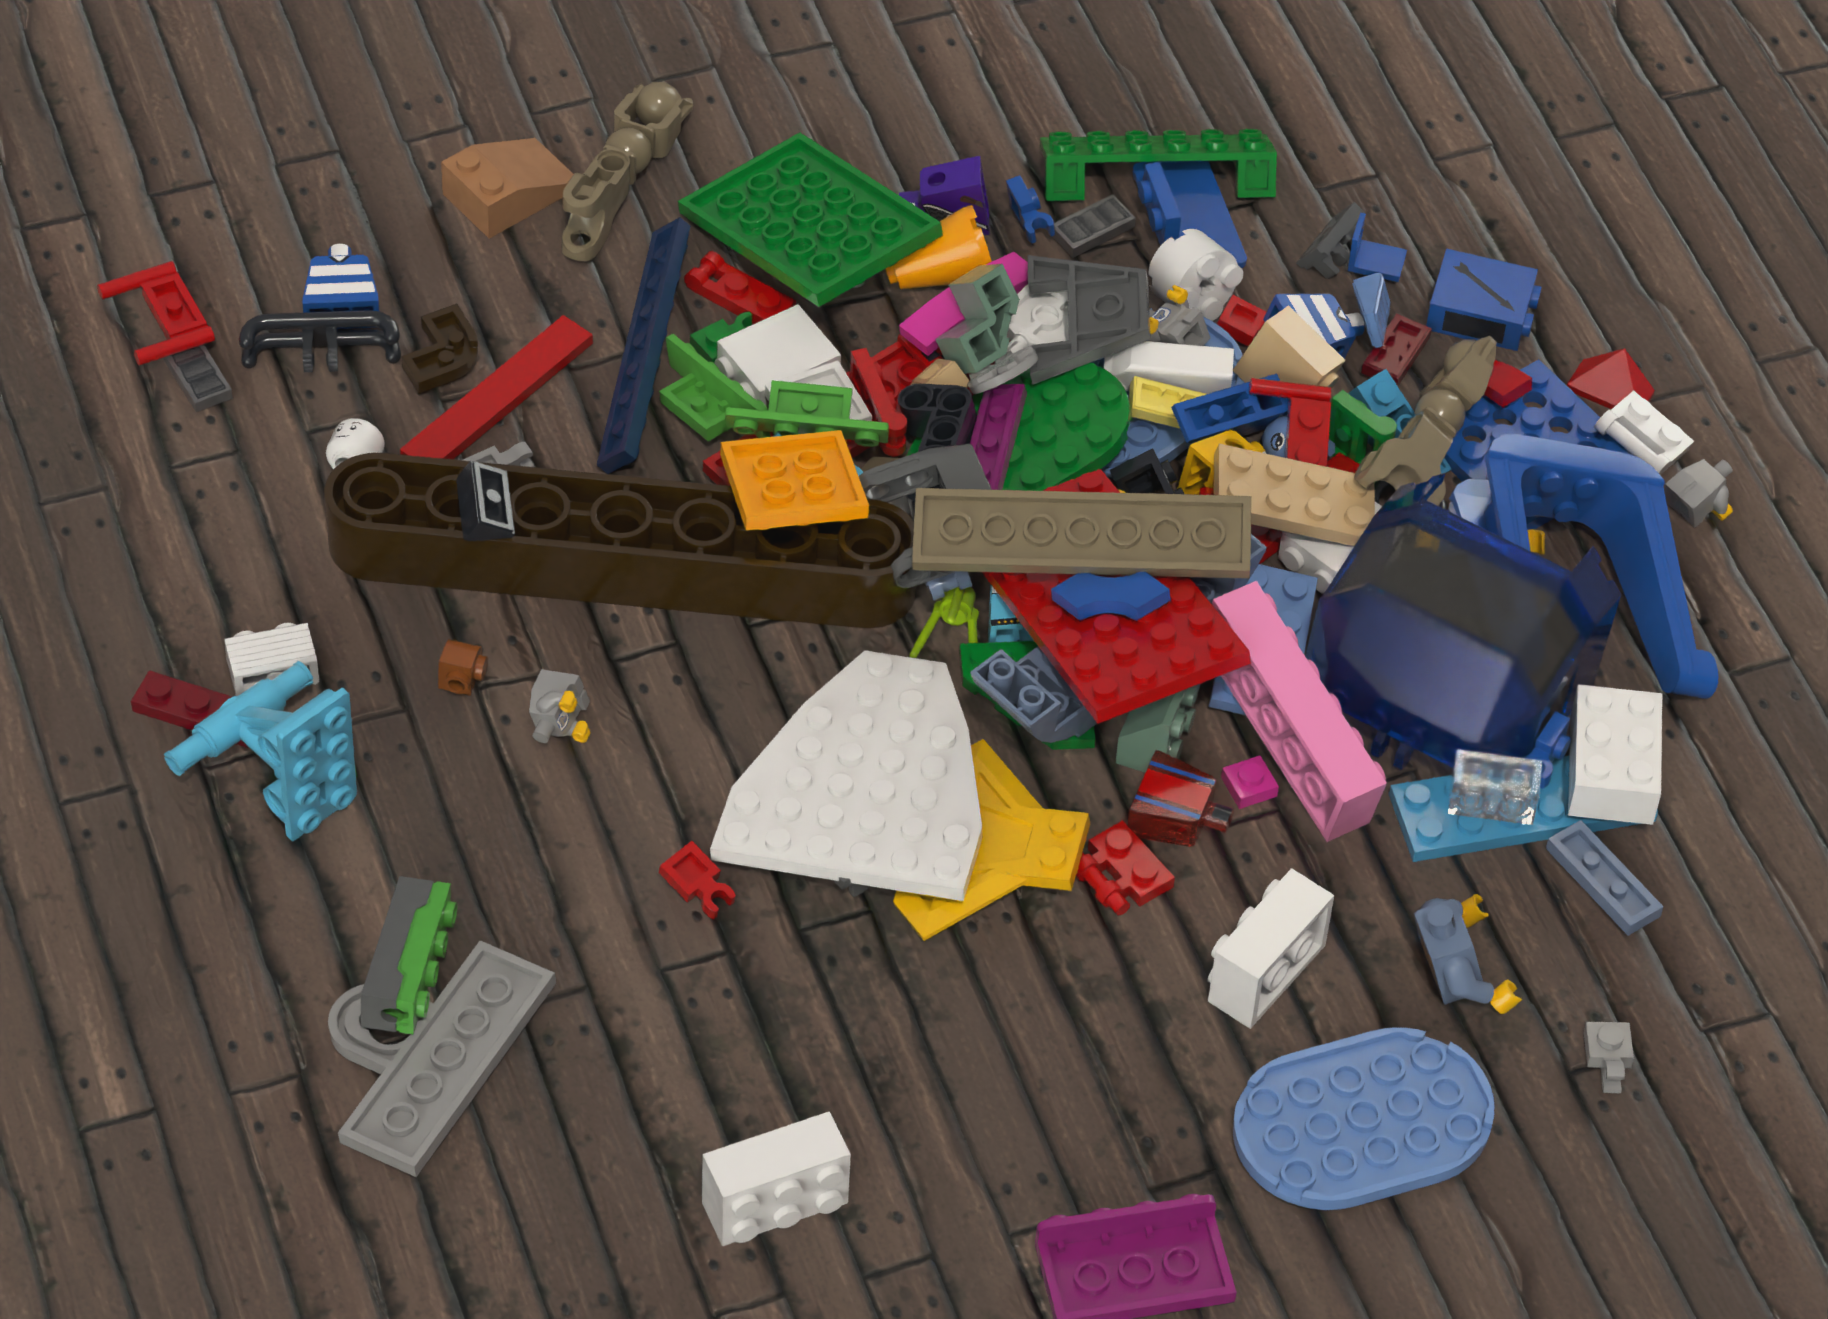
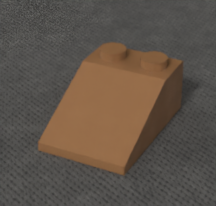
M536 138L474 144L441 162L443 195L489 239L562 199L563 191L574 175Z

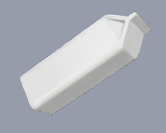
M1145 341L1106 356L1104 358V369L1114 375L1126 391H1129L1133 377L1137 376L1210 394L1231 387L1234 349Z

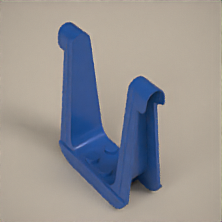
M1504 434L1494 439L1484 455L1489 480L1467 479L1457 484L1449 497V500L1453 502L1497 640L1485 643L1482 647L1487 664L1491 667L1535 672L1541 666L1544 658V643L1525 517L1536 515L1554 518L1558 522L1572 521L1583 523L1602 538L1661 689L1665 693L1703 699L1710 698L1718 685L1717 664L1715 657L1710 652L1696 649L1663 488L1665 481L1654 467L1641 458L1624 452L1521 434Z

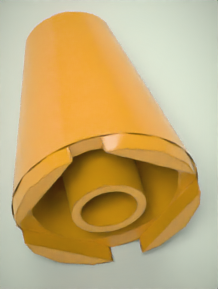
M973 206L963 207L941 220L943 231L941 237L904 257L894 265L887 267L885 270L890 284L898 282L900 289L944 286L952 283L977 266L992 262L982 229L977 227L975 221L977 215Z

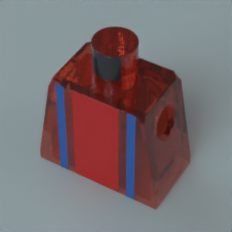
M1155 750L1129 809L1128 826L1141 839L1191 847L1196 845L1203 826L1226 833L1229 829L1234 809L1213 802L1216 779L1212 775L1162 751Z

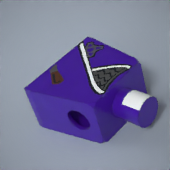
M980 156L925 167L920 171V190L899 192V196L938 221L943 220L963 207L972 205L977 215L975 218L977 227L982 229L983 235H990L989 203Z

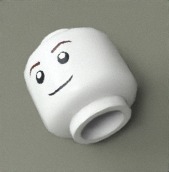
M355 418L343 420L335 428L327 445V461L334 469L343 461L356 455L383 453L385 445L383 435L376 426L366 420Z

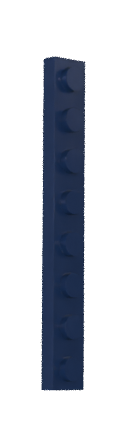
M681 217L652 233L597 460V466L607 474L622 466H628L633 463L640 451V439L647 421L646 414L650 398L654 392L653 384L656 371L661 362L660 354L664 339L667 336V325L670 312L674 306L673 299L676 286L681 277V265L688 247L687 240L691 226Z

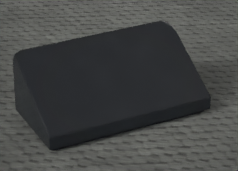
M470 460L456 480L463 539L466 541L512 538L515 535L507 471Z

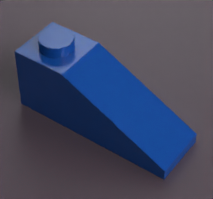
M1277 373L1259 378L1280 381ZM1246 382L1176 403L1171 408L1188 444L1228 430L1236 431L1241 436L1264 430L1269 423L1288 414L1289 400L1288 398L1249 394L1250 382Z

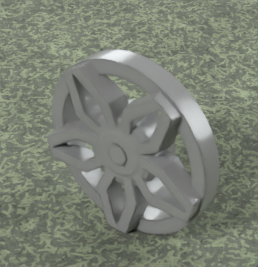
M1031 345L1014 354L1012 351H1008L1004 356L994 361L995 364L988 365L977 373H971L969 375L971 380L967 385L972 394L990 390L1023 373L1033 366L1039 358Z

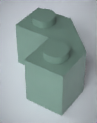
M1003 264L977 266L948 284L965 320L935 340L945 360L955 361L964 374L977 373L1007 353L1010 338H1007L1011 316L1016 315L1020 299Z

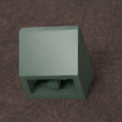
M1200 684L1129 711L1118 737L1115 763L1145 773L1148 768L1163 774L1166 773L1165 769L1149 765L1150 762L1154 761L1169 766V763L1177 764L1183 747V740L1180 737L1183 732L1189 733L1194 723L1196 709L1191 707L1195 704Z

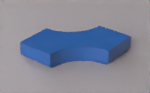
M1137 572L1129 576L1115 578L1101 577L1091 573H1077L1051 588L1052 600L1078 620H1083L1097 614L1115 613L1128 616L1137 621L1171 601L1170 589L1147 572Z

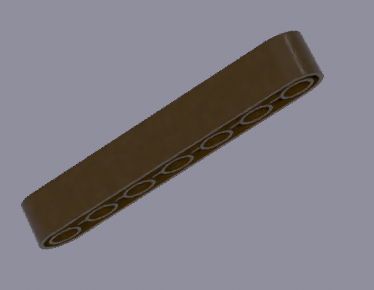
M365 453L351 457L335 467L328 476L324 487L328 545L331 558L346 574L366 581L868 629L884 627L900 620L912 608L916 598L917 586L910 588L897 586L891 564L900 557L904 550L913 547L914 521L901 508L880 500L867 499L869 503L868 518L854 519L846 522L815 523L807 526L776 527L767 530H746L731 486L479 462L507 471L515 535L512 538L466 541L463 539L456 480L470 461L389 453ZM910 569L906 570L901 575H905Z

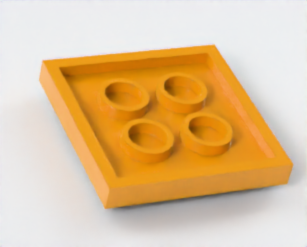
M842 430L721 442L720 455L746 530H767L776 527L807 526L815 523L846 522L854 519L868 518L869 503Z

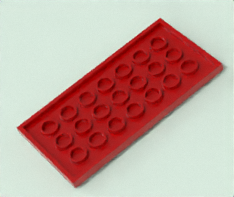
M1101 469L1085 473L1080 477L1043 490L1120 493ZM982 572L1097 724L1251 664L1250 650L1190 577L1152 576L1170 589L1171 601L1137 621L1128 616L1115 613L1097 614L1083 620H1078L1054 602L1051 588L1076 574ZM1097 575V576L1115 578V577H1124V576H1128V575Z

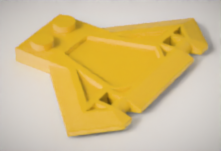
M984 739L971 745L982 821V841L964 901L897 890L893 899L895 907L923 941L1021 886L1072 891L1090 827L1089 813L1042 808Z

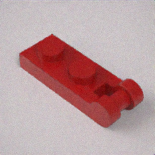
M709 251L700 260V266L698 268L693 267L684 276L686 286L700 296L736 315L750 312L752 314V324H756L796 305V300L725 263L724 259L714 251ZM710 277H713V278L717 279L718 281H717V282H714V281L710 280L709 278H710Z
M867 348L851 351L850 379L872 414V421L889 424L888 442H879L881 449L888 456L902 455L906 449V437L904 434L907 431V418L902 413L897 412L893 393L886 391L883 386L884 380L880 364L872 362Z

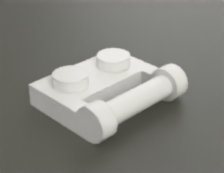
M1634 390L1614 408L1606 411L1594 426L1602 435L1607 433L1633 456L1639 457L1650 464L1660 475L1682 457L1694 443V440L1686 435L1680 427L1668 420Z

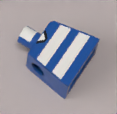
M335 244L329 248L328 256H315L312 258L302 299L303 313L379 311L378 293L368 257L365 255H352V250L348 245ZM374 326L337 327V329L378 328V327H374Z
M1276 294L1263 319L1266 322L1289 305L1344 359L1356 336H1361L1365 328L1361 314L1357 312L1344 314L1336 298L1331 294Z

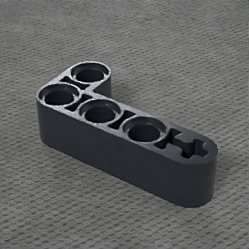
M919 383L909 385L901 390L898 395V404L901 413L907 418V432L911 436L922 438L918 452L929 448L970 444L977 413L972 394L966 387ZM936 485V486L930 487V488H939V489H941L940 485ZM916 493L906 496L913 521Z

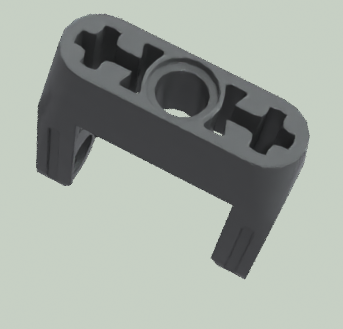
M971 444L929 448L871 468L859 475L866 498L890 502L916 493V488H930L936 485H940L941 489L991 490ZM913 547L904 550L900 557L891 564L894 580L897 586L902 588L914 587L955 572L913 570ZM910 569L905 575H901L903 572Z

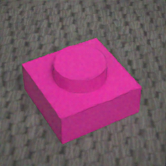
M1261 755L1222 768L1221 779L1239 809L1277 797L1279 786Z

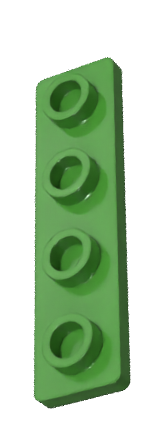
M674 334L666 337L669 364L683 378L659 391L661 403L704 439L710 441L731 429L726 427L725 412L727 407L768 411V408L761 400L754 399L744 391L737 381H732L724 375L712 361L708 362L699 355L690 343H684ZM757 430V433L754 435L758 438L770 437V432Z
M772 380L768 411L727 407L725 412L726 427L733 428L734 432L745 435L756 434L757 430L774 432V435L778 432L781 436L842 430L844 439L855 440L856 444L868 447L877 446L879 442L887 443L889 437L888 423L850 419L853 388Z

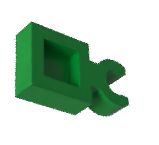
M744 312L738 315L735 323L728 325L724 319H721L690 334V344L704 359L715 363L717 359V341L751 326L752 314Z

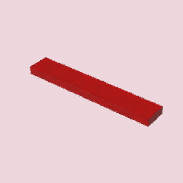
M562 315L400 448V455L453 460L593 344V334L565 315Z

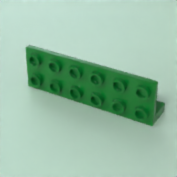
M1218 129L1202 130L1201 135H1186V132L1182 130L1163 131L1162 136H1148V132L1140 130L1127 131L1125 136H1110V133L1106 131H1091L1087 133V137H1072V134L1069 132L1058 131L1049 133V137L1040 138V148L1045 158L1046 201L1085 200V163L1236 160L1237 198L1276 197L1277 151L1267 134H1262V131L1258 129H1241L1239 134L1224 135V131Z

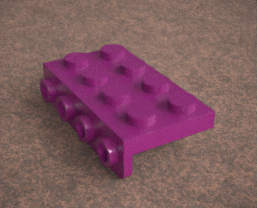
M1188 1194L1175 1200L1163 1202L1143 1201L1131 1207L1118 1209L1099 1208L1091 1213L1074 1216L1054 1215L1038 1223L1035 1248L1053 1318L1133 1319L1235 1302L1237 1292L1215 1218L1216 1202L1214 1196L1209 1194L1201 1196L1198 1194Z

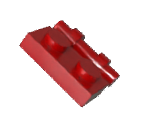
M1123 820L1089 839L1088 851L1091 854H1084L1082 852L1076 874L1080 881H1087L1096 891L1095 898L1104 907H1110L1118 916L1123 915L1130 908V903L1125 899L1126 897L1130 896L1141 907L1172 889L1175 881L1173 874ZM1107 870L1115 880H1108L1102 872Z

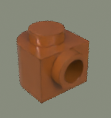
M448 639L439 659L438 688L455 694L471 696L476 680L483 681L487 671L488 657L482 655V647Z

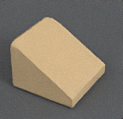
M936 359L912 380L911 385L919 383L958 385L967 388L969 379L955 361Z

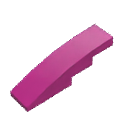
M1015 252L986 264H1003L1017 294L1028 284V262ZM948 287L899 325L900 335L929 356L939 347L935 339L963 322L965 318L950 287Z

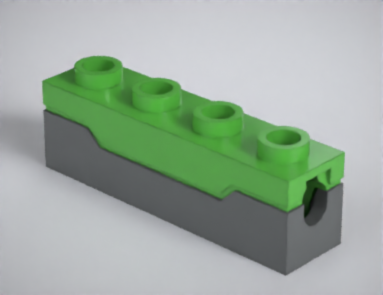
M399 876L361 992V1027L392 1032L399 1031V1033L413 1035L418 1018H426L430 1001V992L427 989L428 987L435 988L439 973V961L436 960L437 957H445L448 945V932L446 928H454L457 916V902L451 901V883L438 881L434 883L431 880Z

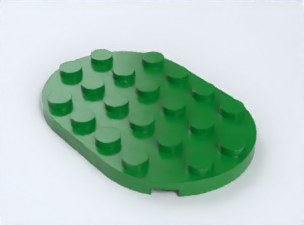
M1094 363L1085 364L1036 384H1032L1029 368L1013 379L1003 383L1025 384L1027 397L1002 490L1043 491L1048 487L1059 485L1080 477L1085 473L1101 469L1116 457L1128 439L1127 431L1130 421H1132V412L1126 390L1114 375ZM983 392L972 396L977 415ZM916 437L907 456L918 452L922 438Z

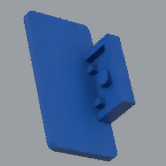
M1208 161L1140 162L1133 166V176L1138 186L1140 201L1142 204H1145L1151 229L1156 233L1160 246L1170 237L1176 240L1186 235L1182 232L1184 230L1197 229L1232 254L1240 268L1246 266V253Z

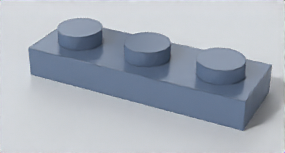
M1582 820L1548 838L1547 851L1628 936L1661 917L1662 904Z

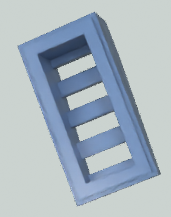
M1374 273L1353 280L1354 283L1352 285L1371 344L1378 348L1383 346L1391 302L1383 275L1381 273Z

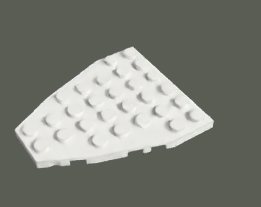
M863 651L798 709L732 786L710 848L711 860L839 881V877L849 878L851 883L964 901L982 841V821L969 729L946 663Z

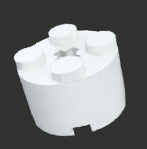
M1187 229L1182 231L1186 235L1176 240L1170 237L1158 248L1149 266L1148 275L1152 277L1153 285L1149 286L1157 297L1165 303L1171 304L1175 302L1167 298V291L1169 289L1173 291V285L1187 290L1189 309L1194 307L1202 312L1203 317L1213 321L1221 315L1223 305L1229 300L1235 287L1241 282L1243 270L1238 266L1232 254L1202 231Z

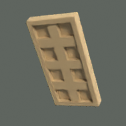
M1219 443L1214 453V495L1252 496L1251 524L1369 550L1375 541L1374 483L1367 490L1354 478L1355 473Z

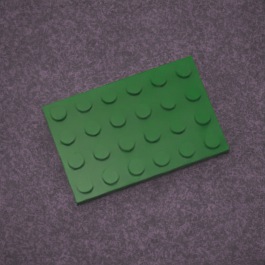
M801 132L678 200L680 214L818 307L831 302L837 296L863 283L868 278L894 265L899 260L925 247L943 235L940 221Z

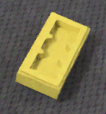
M1134 376L1129 389L1132 417L1180 429L1171 407L1176 403L1206 395V393Z

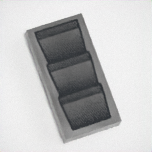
M1112 194L1055 222V235L1052 237L1074 258L1134 228L1136 218Z
M204 345L163 358L195 412L233 399L230 385Z

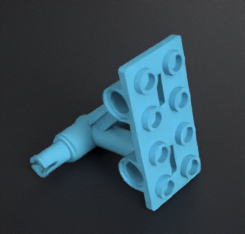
M297 661L273 680L262 679L239 696L229 698L216 712L194 726L192 736L172 750L165 752L164 759L169 768L176 775L180 776L206 756L210 758L217 757L242 740L274 770L277 780L263 789V796L271 811L285 823L286 836L291 841H294L304 833L307 834L314 831L321 821L335 811L346 808L357 795L350 694L344 688H340L336 692L326 689L293 713L283 711L289 698L313 684V676L309 669L302 662Z

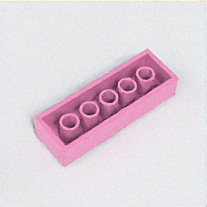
M1254 581L1213 599L1212 605L1250 650L1251 664L1223 674L1221 677L1326 842L1369 824L1387 784L1385 773L1380 764L1372 761L1365 750L1359 731L1354 727H1350L1343 716L1337 697L1329 693L1321 682L1315 663L1312 660H1307L1299 648L1298 639L1293 629L1285 626L1279 617L1273 598L1268 593H1264L1258 582Z

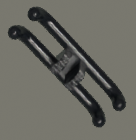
M380 311L263 314L248 320L241 328L239 345L243 348L241 363L245 368L249 369L256 366L257 356L261 351L273 348H303L304 373L313 372L315 366L314 347H328L326 364L329 367V372L338 371V346L376 345L385 350V357L389 363L395 364L401 359V350L398 343L400 338L398 325L391 316ZM374 326L381 329L337 331V327ZM302 329V332L265 333L256 336L263 330Z

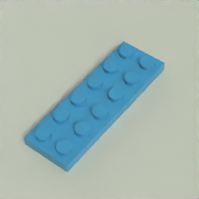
M1564 756L1562 760L1556 758L1553 760L1550 783L1543 789L1538 787L1541 776L1540 772L1535 770L1529 771L1524 779L1518 777L1521 764L1394 784L1390 786L1389 791L1392 806L1413 862L1548 840V838L1580 820L1592 832L1642 823L1568 816L1570 756ZM1658 810L1656 812L1654 822H1656Z

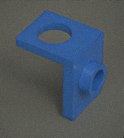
M1360 213L1352 239L1348 271L1363 275L1381 273L1384 279L1399 282L1407 250L1362 240L1366 214Z

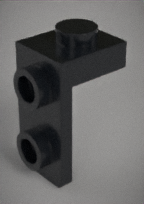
M1153 448L1109 470L1118 489L1126 493H1151L1163 487L1166 494H1184L1181 487L1176 490L1173 489L1171 484L1177 482L1178 479L1168 459L1160 463Z

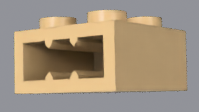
M1288 305L1264 323L1233 371L1245 383L1250 382L1251 378L1259 379L1277 373L1280 381L1325 386L1332 389L1340 379L1336 373L1345 362V359Z

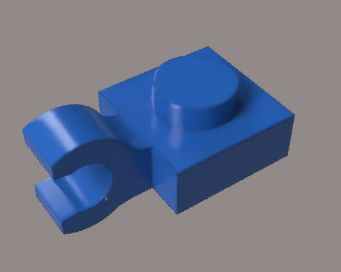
M1020 175L1006 180L1010 207L1023 231L1026 233L1027 240L1032 244L1036 242L1035 230L1038 228H1044L1050 236H1054L1053 218L1047 213L1037 211L1041 209V205L1033 187L1027 189Z
M1556 711L1536 739L1532 752L1523 758L1519 769V778L1524 779L1529 771L1535 770L1541 773L1538 787L1543 789L1548 786L1553 771V760L1555 758L1562 760L1571 743V737L1567 736L1570 722L1569 717Z

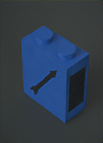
M1446 249L1430 302L1426 326L1432 328V332L1463 339H1474L1477 341L1491 336L1497 342V347L1518 351L1521 337L1530 336L1534 314L1528 313L1529 308L1537 310L1542 287L1535 285L1538 269Z

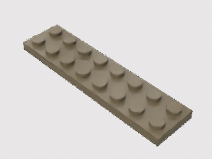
M916 488L912 567L913 570L1047 574L1091 573L1094 575L1128 576L1137 572H1147L1151 576L1250 579L1252 496Z

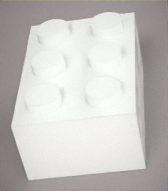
M1578 685L1570 720L1568 816L1653 825L1661 797L1662 693Z
M1292 868L1280 881L1274 879L1265 890L1262 901L1255 908L1250 906L1244 911L1234 932L1230 936L1224 934L1215 944L1211 956L1214 958V964L1208 976V982L1211 983L1208 1002L1251 1029L1326 946L1334 895Z
M830 1111L703 1154L702 1204L722 1246L734 1242L743 1243L750 1241L760 1233L777 1227H791L803 1218L818 1213L828 1214L848 1203L851 1154Z

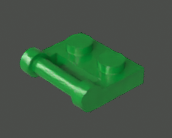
M1341 390L1332 397L1329 439L1335 443V453L1331 457L1340 452L1360 464L1366 454L1369 435L1374 438L1372 452L1377 451L1385 441L1395 438L1397 424L1392 418L1377 416L1362 401L1355 399L1344 390Z

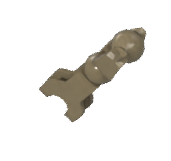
M652 82L646 86L640 83L615 108L614 131L607 138L603 150L594 158L584 174L574 173L563 191V210L571 213L568 224L562 234L563 255L572 260L584 262L596 257L608 238L616 212L628 195L629 184L633 185L636 180V174L642 172L649 165L652 157L663 158L669 153L681 131L682 121L693 110L691 98H681L677 89L667 82ZM638 116L640 121L645 125L634 122V120ZM580 234H585L590 238V241L584 245L574 244Z
M1491 336L1477 341L1474 339H1464L1455 342L1445 353L1443 368L1419 394L1421 398L1416 404L1415 416L1408 421L1398 438L1385 441L1377 451L1367 454L1355 473L1354 478L1367 490L1375 481L1379 480L1386 481L1396 489L1402 503L1398 517L1411 530L1433 515L1446 494L1445 481L1441 474L1440 465L1453 442V437L1464 425L1465 412L1481 399L1492 376L1497 342Z

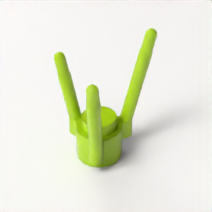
M957 587L944 592L945 597L941 601L934 603L932 614L917 638L909 657L917 658L940 617L947 624L959 626L965 622L968 623V643H978L977 620L979 611L974 608L976 599L974 589L968 587L960 590Z

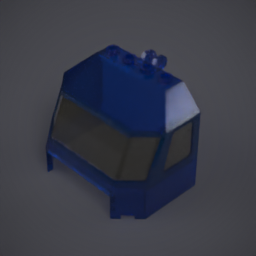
M1445 473L1432 476L1428 481L1419 484L1412 482L1402 485L1374 515L1329 587L1319 599L1305 657L1307 660H1312L1315 663L1321 682L1329 693L1337 697L1342 712L1378 730L1372 742L1370 752L1373 756L1381 757L1387 751L1390 738L1393 737L1401 741L1393 766L1401 770L1406 767L1413 750L1416 749L1467 776L1519 772L1523 758L1532 752L1536 739L1556 711L1568 717L1572 712L1577 686L1594 685L1621 593L1614 580L1607 581L1598 565L1602 559L1594 545L1571 572L1427 501L1442 484Z

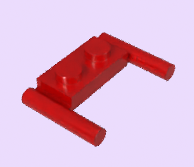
M173 261L97 285L98 293L102 300L137 288L142 289L143 298L167 340L134 350V356L139 366L215 341L212 328L207 325L201 311L179 273H177Z
M1251 378L1249 394L1289 398L1285 458L1327 467L1331 387Z

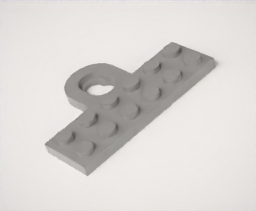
M479 941L435 1002L429 1001L426 1018H418L414 1034H410L402 1042L389 1045L379 1043L373 1039L368 1029L361 1027V992L364 984L342 994L333 1004L328 1017L332 1044L338 1053L346 1059L381 1075L339 1130L340 1143L417 1177L556 984L555 972L483 941Z

